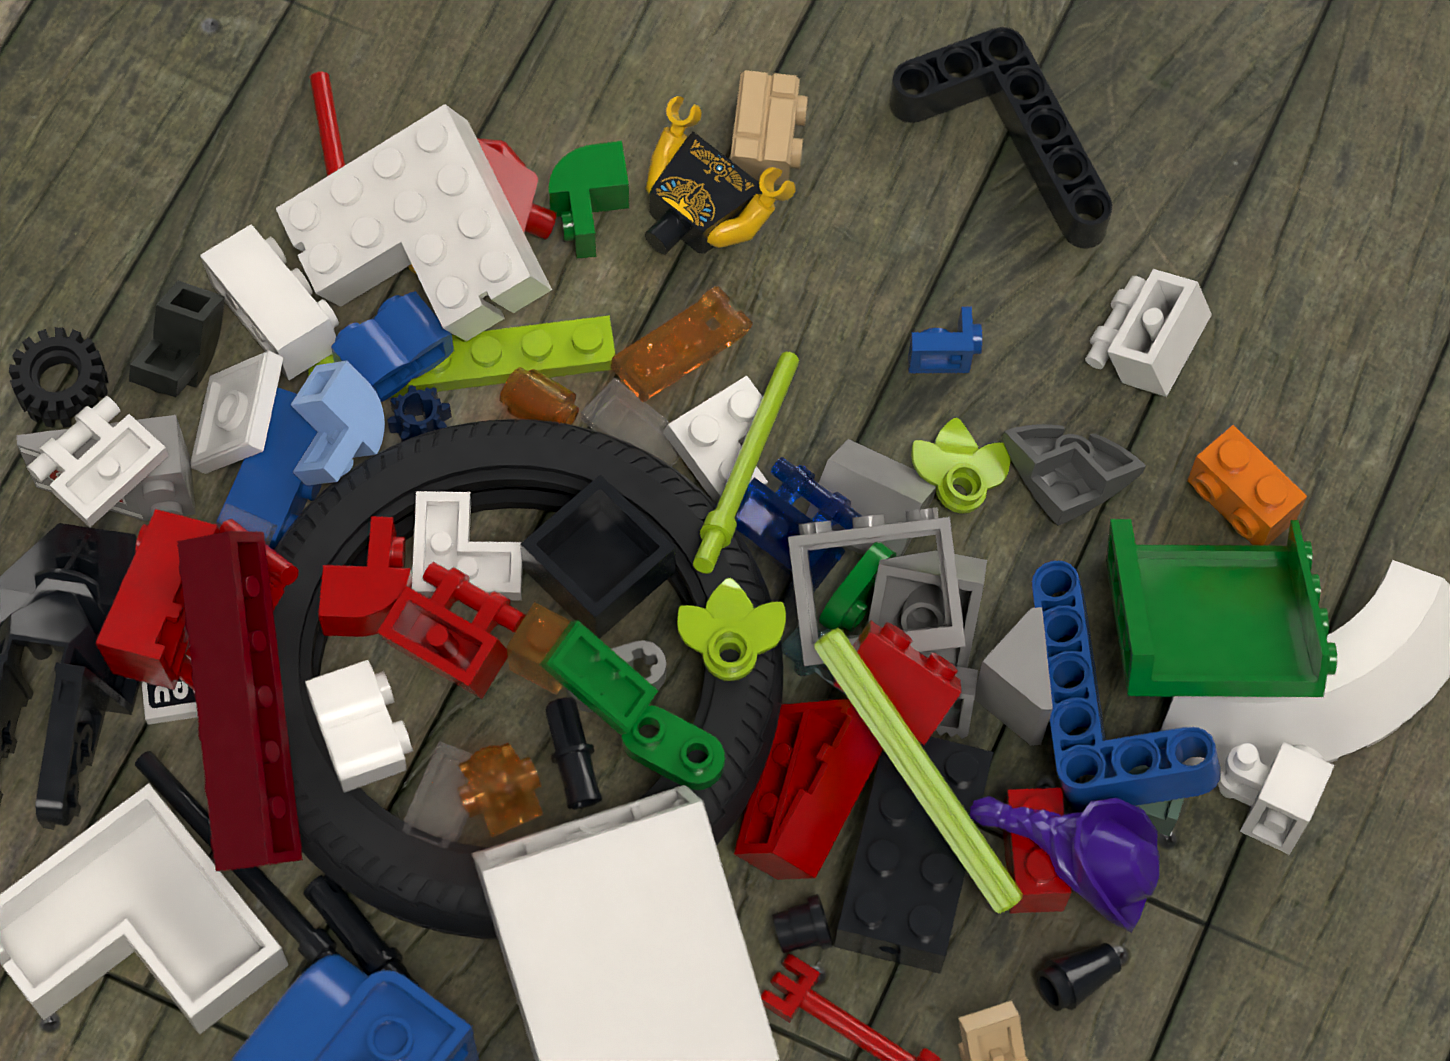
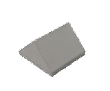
M847 439L828 459L803 524L831 521L832 531L852 529V518L884 514L885 524L907 522L905 511L927 509L936 494V486L921 478L916 470ZM912 538L881 541V543L896 552V557L904 555ZM875 542L845 547L864 555Z
M1042 607L1031 608L982 661L974 700L1029 745H1041L1053 710Z

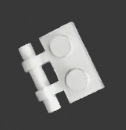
M105 396L93 408L86 406L75 416L76 423L57 440L50 438L39 448L41 454L27 466L28 471L39 482H43L55 470L62 472L50 484V488L53 494L89 527L96 523L169 456L166 447L130 414L114 428L109 425L108 422L119 414L121 410L108 396ZM91 438L98 441L78 460L73 456Z

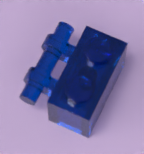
M781 457L775 462L770 473L783 482L782 485L774 492L754 477L747 487L735 520L737 522L736 530L745 542L793 577L788 537L800 535L799 524L831 521V528L839 524L845 529H852V518L863 516L850 507L851 500L838 491L831 493L814 480L815 474L805 466L799 465L796 467L784 457ZM803 497L819 509L813 519H810L793 506V503L798 498ZM842 546L808 550L814 592L846 552Z

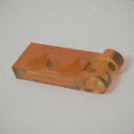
M716 286L707 291L697 303L613 356L610 368L644 403L740 340L752 327V321L743 311L736 312L728 304L730 297L719 286ZM713 317L721 325L714 331L706 324Z

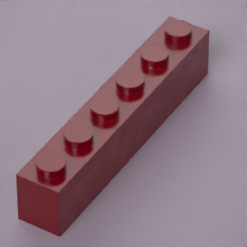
M227 531L177 541L180 561L179 573L182 578L186 613L185 626L189 638L192 683L195 690L199 724L198 737L201 742L205 776L204 789L208 802L211 847L214 853L215 870L218 872L303 860L264 531Z

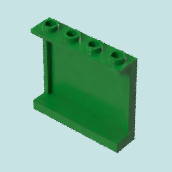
M1110 519L1106 563L1128 696L1324 697L1327 675H1335L1337 670V649L1335 643L1327 642L1329 631L1327 608H1319L1320 578L1318 574H1311L1312 545L1310 541H1303L1299 520H1290L1287 546L1136 545L1132 520Z

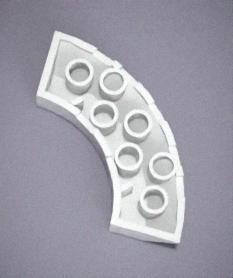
M1392 560L1379 583L1375 595L1367 605L1349 622L1327 637V642L1336 644L1337 670L1335 675H1327L1324 697L1172 696L1160 731L1184 727H1198L1206 730L1215 742L1221 769L1225 765L1230 751L1245 743L1254 745L1258 750L1260 763L1269 767L1283 742L1291 746L1304 745L1319 752L1323 756V760L1328 763L1337 761L1339 757L1355 752L1365 746L1368 748L1399 729L1403 723L1412 718L1422 707L1424 708L1450 677V584L1442 577ZM1192 757L1183 762V764L1194 766L1200 764L1205 759Z

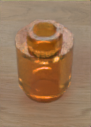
M518 367L507 379L499 401L507 406V412L518 419L552 421L573 425L579 413V407L574 405L576 393L535 369L527 371L522 367Z

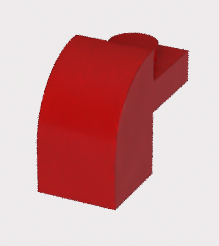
M371 516L367 567L323 565L318 616L324 636L365 637L378 634V629L405 586L412 589L411 568H404L406 553L405 537H397L393 517Z

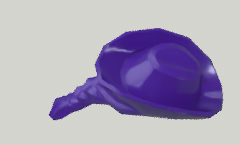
M991 796L973 802V805L970 807V817L981 825L999 827L1033 840L1050 856L1056 874L1108 921L1130 933L1133 932L1141 917L1146 899L1152 896L1159 879L1158 831L1143 809L1118 798L1091 801L1083 812L1065 815L1025 807L1012 808L1010 805L1004 804Z

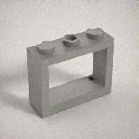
M938 507L905 511L907 522L885 524L884 514L852 518V529L832 531L831 521L799 524L800 535L790 536L788 540L804 666L825 664L814 647V644L819 639L808 550L936 535L947 624L905 629L902 631L912 638L913 642L910 646L918 652L966 646L950 516L939 518ZM860 635L847 637L852 646Z

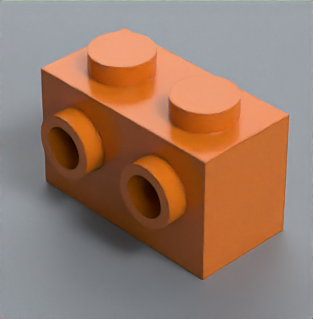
M1234 425L1196 456L1187 480L1197 493L1209 502L1252 545H1269L1290 527V520H1297L1307 499V495Z

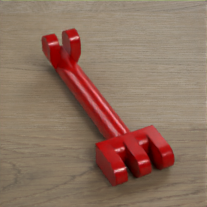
M791 954L787 955L782 965L798 977L797 981L794 982L779 972H776L770 980V983L776 989L787 995L785 999L782 1000L768 990H764L760 995L763 1006L790 1023L799 1008H801L881 1061H941L935 1053L925 1048L921 1050L918 1057H915L812 990L820 979V972Z

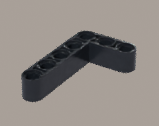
M1008 27L993 28L907 60L897 66L893 73L889 102L891 112L897 119L907 123H917L989 96L1066 240L1075 247L1084 249L1095 247L1102 242L1112 213L1113 204L1111 197L1028 45L1019 32ZM997 56L1005 57V58H1007L1008 60H1007V61H1001V60L995 59L994 57H997ZM950 73H960L965 77H954ZM913 89V90H917V91H919V92H921V93H919V94H910V93L906 92L905 90ZM1023 95L1030 98V100H1020L1014 96ZM1043 134L1051 137L1052 139L1044 140L1036 137L1035 135ZM1057 174H1068L1074 179L1064 180L1058 177ZM1090 214L1091 216L1095 217L1096 220H1084L1078 215Z

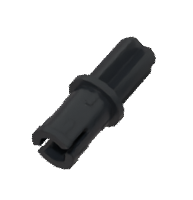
M563 697L550 701L546 706L545 712L555 752L551 755L552 763L558 764L568 809L576 810L596 805L602 801V795L599 791L591 759L594 747L586 742L576 700L572 697Z

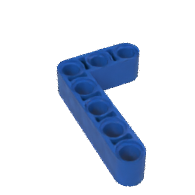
M1050 561L1039 567L1032 578V590L1035 608L1042 607L1053 706L1050 724L1057 773L1067 803L1074 810L1083 812L1091 801L1118 798L1138 806L1209 793L1217 786L1220 780L1221 768L1215 742L1206 730L1198 727H1184L1106 740L1087 606L1079 575L1070 563L1064 561ZM1060 591H1067V593L1062 596L1051 597L1054 593ZM1074 636V638L1067 642H1056L1062 637ZM1072 681L1082 682L1074 688H1062ZM1088 728L1085 733L1078 736L1068 735L1074 729ZM1192 757L1205 759L1200 764L1194 766L1183 764V762ZM1138 766L1150 767L1145 773L1139 775L1128 773ZM1083 775L1095 776L1090 782L1084 784L1075 783V780Z

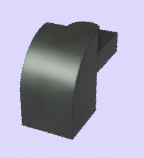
M178 280L156 304L153 339L130 364L129 382L147 387L156 393L167 394L173 397H177L186 385L197 388L209 368L218 344L225 296Z

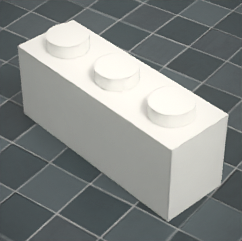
M251 224L200 255L211 285L218 294L225 296V303L265 352L271 351L283 357L281 372L288 380H291L332 354L331 346L335 343L336 339L334 328L339 326L336 315L324 299L318 302L311 296L313 294L311 286L298 268L291 271L285 265L287 263L286 257L272 237L264 240Z

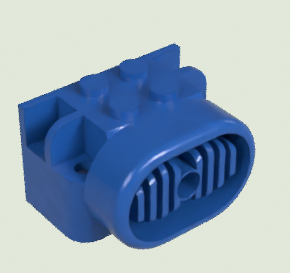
M328 955L311 965L291 985L231 1061H478L479 1056L472 1026L405 976L395 971H380L368 976L342 956Z

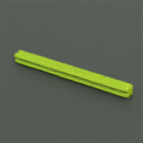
M839 628L823 635L814 644L815 650L991 907L997 913L1005 912L1014 907L1022 899V892L848 638Z

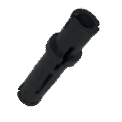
M320 875L306 887L303 895L317 909L338 939L354 956L363 969L362 972L370 976L380 971H395L422 989L403 965L402 954L396 947L390 948L383 941L372 924L340 885L327 875H324V877Z

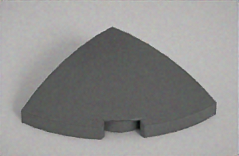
M1049 424L1026 425L1005 430L1002 440L1012 462L1034 498L1057 526L1090 511L1120 492L1144 472L1146 466L1125 448L1094 433L1090 434L1087 440L1075 434L1063 435L1065 430L1063 426Z

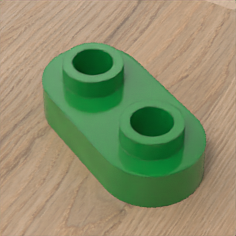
M875 542L832 595L821 613L819 623L830 631L836 628L843 631L846 628L848 631L853 632L869 609L865 602L874 592L879 561L896 557V552L881 542Z
M648 705L629 733L621 734L624 751L632 760L681 786L685 785L691 790L707 789L713 786L723 774L725 753L719 740L710 733L660 707ZM645 725H653L659 730V733L653 738H645L640 735L639 730ZM700 750L707 755V759L703 763L695 764L688 760L687 755L691 751Z

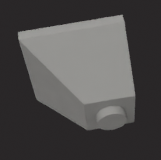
M938 551L923 552L879 561L868 623L872 620L883 627L888 622L901 630L947 624ZM954 554L966 646L923 651L920 653L928 658L931 652L945 658L954 666L967 668L984 587L987 560Z

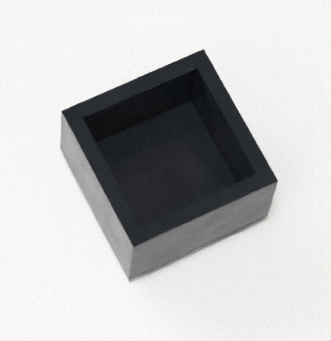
M599 475L520 543L523 569L575 621H580L599 639L675 573L676 547L602 475Z

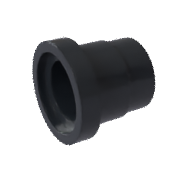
M819 894L807 897L808 903L772 914L783 954L819 945L822 950L833 947L830 929Z

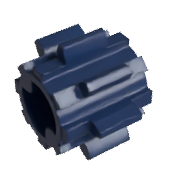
M410 385L408 393L404 396L399 394L397 398H391V408L395 416L387 419L389 432L398 433L401 442L418 435L447 427L444 421L452 417L450 404H441L440 398L438 399L437 388L435 387L431 389L426 387L424 391L416 390V386ZM423 415V421H416L415 416Z

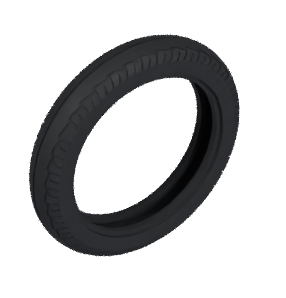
M528 419L470 422L418 435L373 455L340 477L338 482L332 483L298 516L274 549V551L298 568V577L292 584L285 586V592L273 613L301 849L303 854L325 875L363 902L402 921L451 935L498 940L472 853L490 847L457 843L417 829L386 811L360 787L343 793L311 705L305 681L320 676L324 650L329 637L324 636L318 616L323 565L367 567L371 516L393 517L397 537H405V541L412 537L415 529L416 491L470 492L471 513L506 508L538 509L557 512L599 475H602L676 547L675 573L667 580L676 590L684 605L698 606L706 609L711 594L726 578H732L743 589L753 604V609L763 604L771 603L772 600L760 569L737 530H735L730 544L722 548L711 573H701L694 568L693 561L702 542L700 536L701 528L707 514L714 511L717 505L699 487L669 464L628 442L575 425ZM781 640L773 649L757 655V661L753 670L739 680L726 681L715 677L708 671L703 661L705 678L701 701L693 725L710 733L719 740L724 749L725 763L721 778L713 786L703 790L691 791L703 801L716 846L732 828L747 806L750 797L757 787L772 748L783 696L784 668ZM727 649L720 654V657L725 662L731 663L737 661L740 655L735 650ZM694 750L687 755V758L692 763L700 764L707 759V755L703 751ZM661 776L654 786L638 800L680 787L681 785Z

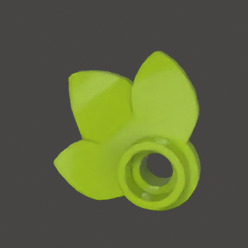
M957 417L950 420L940 430L934 444L923 440H915L912 444L911 457L916 472L925 481L936 486V494L941 503L956 513H970L978 509L986 498L987 490L1000 486L1009 472L1010 456L1005 444L992 443L979 449L970 432ZM953 485L962 486L966 490L967 496L957 492Z
M726 578L711 594L706 609L690 605L679 607L678 632L687 646L703 654L704 664L712 675L726 681L739 680L753 670L757 661V655L773 649L781 640L786 624L785 606L782 602H771L753 609V604L743 589L732 578ZM732 649L739 653L740 658L735 662L729 663L722 660L720 654L724 650Z

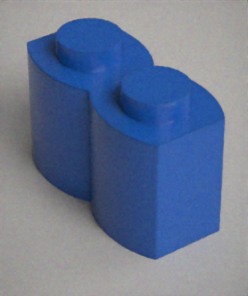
M416 291L404 296L395 295L389 298L380 306L377 315L373 319L361 324L352 323L342 329L337 335L335 343L331 346L334 363L348 361L371 384L380 402L396 394L412 379L438 366L454 352L452 334L443 329L438 317Z

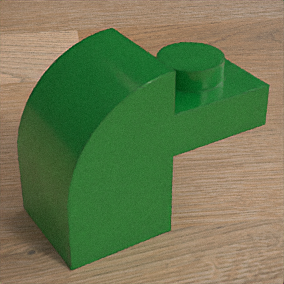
M622 141L590 144L574 149L556 164L550 176V210L557 212V217L562 219L564 241L574 240L577 259L596 257L593 213L629 208V182Z

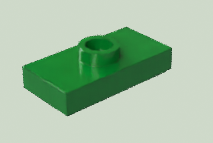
M578 620L569 623L539 664L620 735L629 733L659 691Z

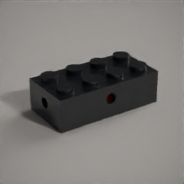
M930 737L925 745L922 743L920 745L970 816V807L973 805V802L983 798L994 752ZM884 749L881 752L834 947L941 974L966 869ZM972 819V821L974 822V824L977 825V821H975L974 819Z

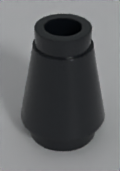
M1102 943L1099 946L1047 960L1044 964V969L1037 972L1036 981L1042 997L1053 1010L1061 1011L1064 1008L1074 1010L1109 981L1113 975L1121 971V962L1113 947L1108 943Z

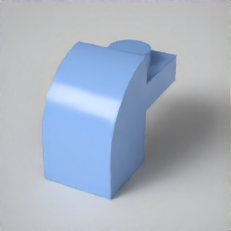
M348 361L316 365L291 403V406L318 432L293 471L305 485L338 482L340 477L352 468V458L378 453L385 429L384 412L376 391Z

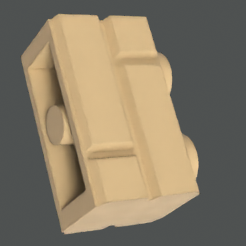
M746 70L741 73L730 160L757 181H759L763 171L776 167L783 171L781 176L776 179L774 185L782 186L786 180H789L790 168L800 169L803 139L794 138L795 125L805 126L808 96L799 95L800 79L795 75L774 73L770 76L766 72Z

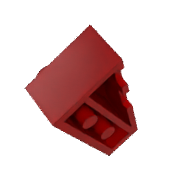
M155 509L149 525H142L136 541V554L127 574L123 578L118 594L96 640V645L113 674L175 690L186 657L185 653L189 648L188 632L185 626L186 613L182 578L179 573L180 561L177 541L220 533L218 525Z
M849 699L781 705L772 748L757 787L748 801L734 855L777 880L813 879L817 877L883 750Z

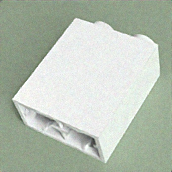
M685 785L472 853L535 1061L779 1060L704 804Z

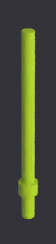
M783 352L780 355L716 509L707 514L700 531L702 542L693 561L694 568L701 573H711L722 548L730 544L737 528L735 516L799 364V358L792 352Z

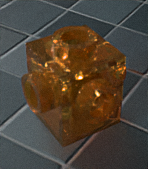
M509 742L501 746L491 745L481 748L469 760L457 764L465 784L457 787L456 790L465 812L469 818L478 815L491 837L544 815L535 793V789L542 787L537 771L529 756L520 759Z

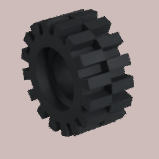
M55 327V337H49L46 329L37 332L40 338L39 342L34 343L30 337L22 342L26 350L25 353L18 349L15 350L12 357L16 365H9V374L12 379L10 383L24 413L28 412L30 419L38 423L42 418L45 426L52 428L55 427L56 419H60L63 428L72 427L71 417L76 416L86 406L93 408L99 403L98 397L104 398L107 396L108 390L105 383H109L108 375L99 350H96L94 343L88 337L83 340L81 332L73 329L70 336L67 337L65 329L62 327ZM71 364L78 370L77 381L66 390L48 392L40 386L41 375L52 366Z

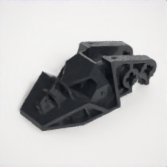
M59 523L0 576V762L2 758H8L9 753H15L17 740L14 737L20 711L22 707H27L29 699L32 700L33 691L24 679L20 667L24 647L27 646L32 655L38 660L50 657L53 648L55 651L63 652L61 663L56 662L54 668L56 677L36 796V817L45 829L54 830L55 825L68 826L74 816L79 817L81 806L78 803L79 772L85 769L86 765L92 766L106 711L132 715L140 681L113 674L98 649L96 640L118 594L123 578L127 574L136 554L137 537L135 534ZM0 791V804H1L2 797H3V793H2L1 791Z

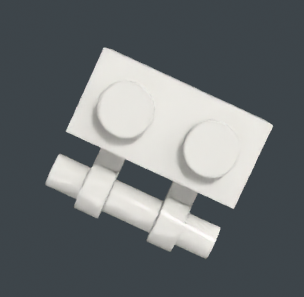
M1153 269L1147 281L1141 277L1132 276L1125 289L1117 291L1110 303L1113 308L1104 326L1096 328L1090 339L1092 347L1085 361L1094 368L1103 369L1110 357L1123 384L1167 397L1212 314L1197 281Z
M1283 742L1269 767L1260 763L1257 748L1252 744L1245 743L1233 748L1228 754L1225 765L1221 769L1218 787L1224 797L1234 798L1251 806L1240 832L1290 855L1311 820L1334 765L1324 761L1323 756L1310 747L1304 745L1291 746Z

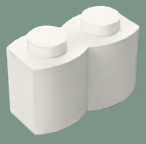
M369 660L305 681L311 705L343 793L406 771L404 754L413 752L403 721L392 723L386 709V705L394 703V698L384 671L374 674Z

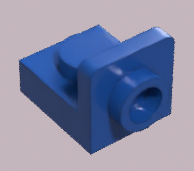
M961 307L957 332H949L943 328H930L911 334L908 353L909 373H970L973 354H981L982 326L981 324H973L972 307Z

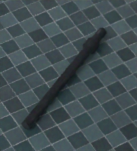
M151 751L143 753L136 760L135 767L212 849L209 813ZM258 866L231 870L300 944L298 947L299 953L311 965L325 956L339 955L336 951L337 943L323 928L315 929Z

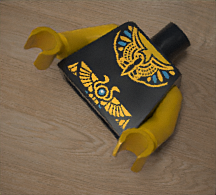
M680 96L672 98L667 105L666 114L672 124L670 127L663 129L651 157L646 190L649 194L650 214L656 222L645 232V238L653 249L663 255L667 254L680 240L701 254L707 253L714 247L722 248L749 241L774 212V202L776 200L785 201L793 197L795 184L792 181L786 180L779 190L774 191V183L781 176L783 170L776 167L768 168L763 171L758 182L695 132H692L687 137L684 134L686 127L696 125L700 121L702 113L700 107L694 104L687 119L681 120L678 111L684 98Z

